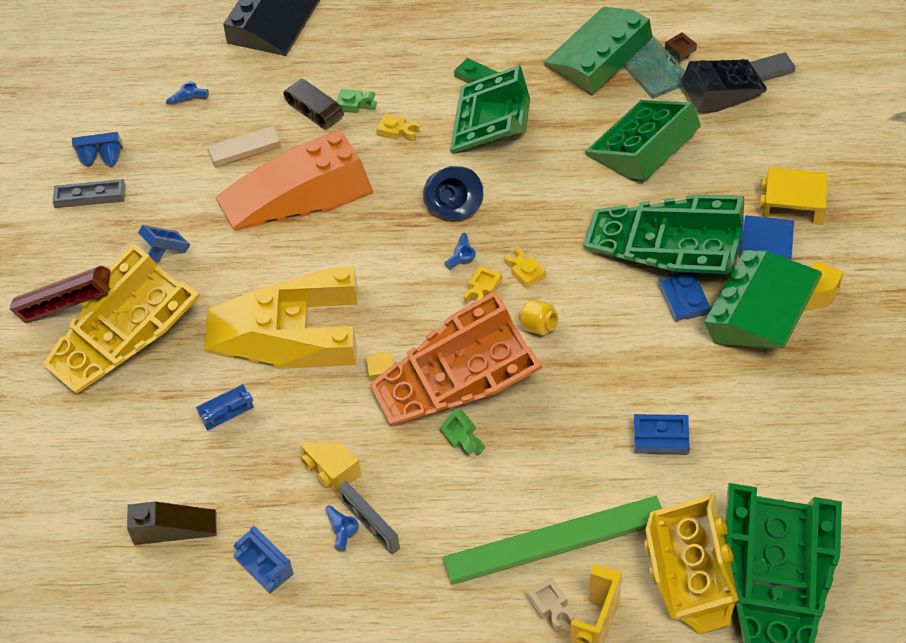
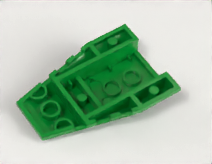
M694 194L675 201L674 198L664 199V203L650 205L648 201L639 203L638 207L628 208L627 205L595 209L584 242V249L675 272L731 273L736 265L743 237L744 196Z
M734 483L728 484L725 518L728 533L724 537L726 544H729L734 558L730 564L738 596L736 605L743 643L815 642L819 621L823 616L826 606L825 601L828 591L831 589L834 579V571L840 559L842 501L813 497L808 504L757 496V487Z

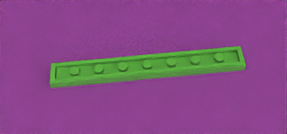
M656 495L443 556V561L450 583L454 585L645 530L650 513L660 510L662 507Z

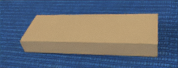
M271 126L210 145L208 150L214 166L218 167L281 147L274 127Z

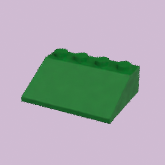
M602 7L544 61V65L589 93L594 94L653 38L650 19L632 9Z
M640 100L585 151V154L627 178L646 180L674 152L678 151L687 139L694 135L701 127V123L692 102Z
M744 250L704 321L714 344L784 349L822 276L821 271L768 251Z

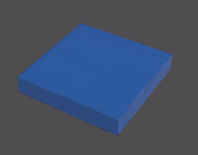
M745 215L741 255L744 250L768 251L791 260L794 220Z

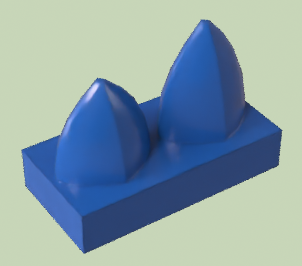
M118 132L72 138V147L76 151L79 160L86 166H89L95 159L96 153L100 152L103 161L112 168L118 159L120 149L123 148L122 139Z

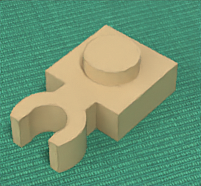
M553 578L527 591V597L542 618L551 616L554 630L557 632L561 631V624L558 621L560 618H566L571 624L574 615L571 610L564 608L567 605V598Z

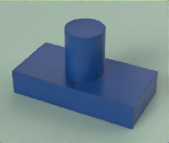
M142 225L138 231L139 235L151 246L147 254L157 262L161 260L166 249L186 252L190 246L178 231Z

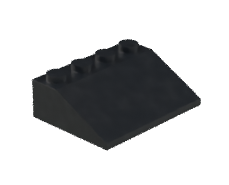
M238 0L223 23L227 44L287 56L320 0Z

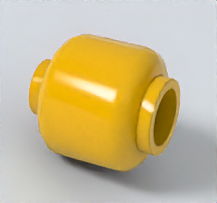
M530 300L520 309L519 320L525 331L543 336L556 328L558 313L550 303Z

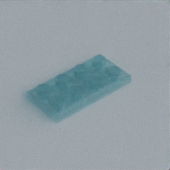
M654 36L623 65L652 99L683 87L681 80L685 70Z

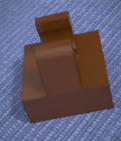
M681 32L665 42V49L670 53V58L679 63L681 59L689 57L691 53L697 50V43Z

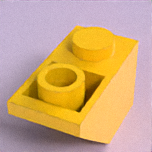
M815 260L811 268L820 270L822 276L804 311L831 305L841 287L844 271Z
M303 442L300 444L303 465L309 471L313 469L317 473L318 480L325 488L329 486L335 493H338L339 485L345 481L350 484L361 476L359 460L342 443Z

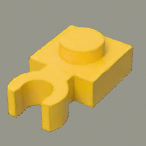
M384 114L376 129L377 136L399 140L400 136H404L409 141H415V132H420V125L416 122L406 123V118Z
M515 249L516 258H511L508 254L505 255V264L511 268L512 275L526 289L546 278V270L532 256L525 259L521 249Z
M479 266L468 283L469 290L464 294V303L468 304L471 299H477L476 301H478L484 295L487 296L496 291L502 281V274Z

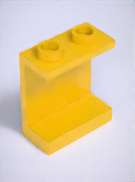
M768 167L767 177H762L761 191H765V195L761 194L759 209H764V217L768 218L770 207L813 211V224L823 225L826 211L828 172Z
M593 564L590 572L589 602L602 605L603 608L596 627L572 619L570 643H605L620 603L622 572Z

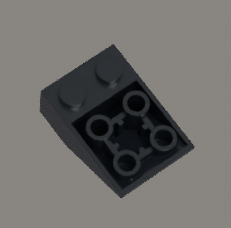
M748 59L689 61L680 82L698 112H719L767 91V87Z

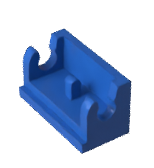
M255 526L251 527L250 531L242 536L233 546L238 550L234 554L235 560L269 594L294 575L290 560Z

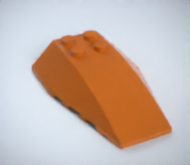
M337 130L293 147L257 167L218 194L216 200L235 231L264 225L267 220L276 219L278 222L286 220V217L300 214L303 217L310 215L311 211H331L373 194V190L361 159L342 130Z
M496 291L450 315L444 320L445 324L437 331L433 330L426 336L427 340L420 346L410 349L406 353L408 356L400 363L395 362L370 383L391 426L497 394L542 369V365L531 347H528Z

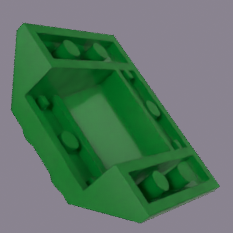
M520 65L461 86L450 147L452 154L526 132L531 99Z

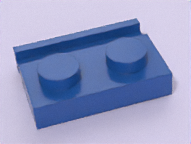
M694 272L670 275L668 279L659 278L658 285L675 322H679V319L682 318L688 320L709 314L711 307Z
M634 414V453L689 454L688 415Z

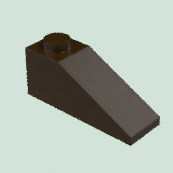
M157 501L128 504L127 530L134 545L217 536V512L215 509Z

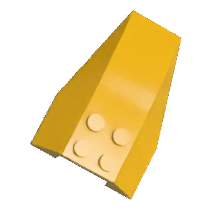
M134 243L109 268L111 271L108 294L82 303V311L77 318L73 317L68 325L70 327L65 337H60L43 363L51 373L76 394L101 379L125 360L163 335L200 297V294L185 282L181 281L179 283L158 267L150 255Z

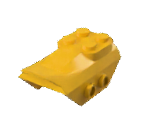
M715 493L651 512L646 526L647 540L644 543L646 551L652 559L653 566L650 567L651 578L659 588L671 619L682 620L698 634L729 627L738 596L730 564L734 560L733 553L729 544H726L724 537L728 533L727 526L723 517L719 515Z

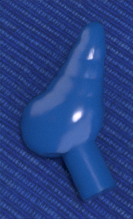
M190 81L183 84L175 94L166 100V104L187 101L195 97L208 98L209 90L197 88V85Z
M466 233L461 234L458 244L454 249V255L445 261V266L449 270L459 263L466 264L472 262L476 256V252L470 246Z
M328 505L326 506V513L332 530L337 535L335 549L345 551L348 538H351L358 531V521L352 516L343 515Z

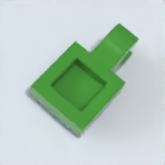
M341 89L336 101L341 106L343 112L358 113L360 108L375 110L377 101H374V92L368 91L363 94L361 90Z
M455 409L440 427L454 447H462L463 445L468 454L475 451L477 455H480L486 448L484 443L472 434L476 426L462 409Z

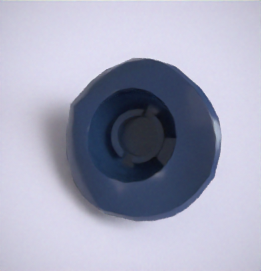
M449 166L433 173L427 179L423 189V202L429 212L436 218L444 221L462 220L474 214L481 206L484 195L483 184L473 170L463 166Z

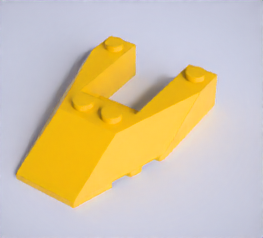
M355 266L327 268L252 291L209 308L204 344L205 352L234 359L235 356L247 358L250 362L259 364V361L269 363L278 369L356 365V339L353 326L307 328L308 307L357 305L358 284Z

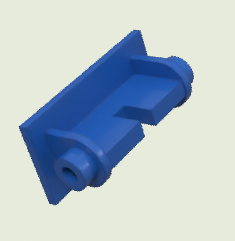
M241 384L197 406L196 409L208 431L254 408L250 392H247L244 384Z

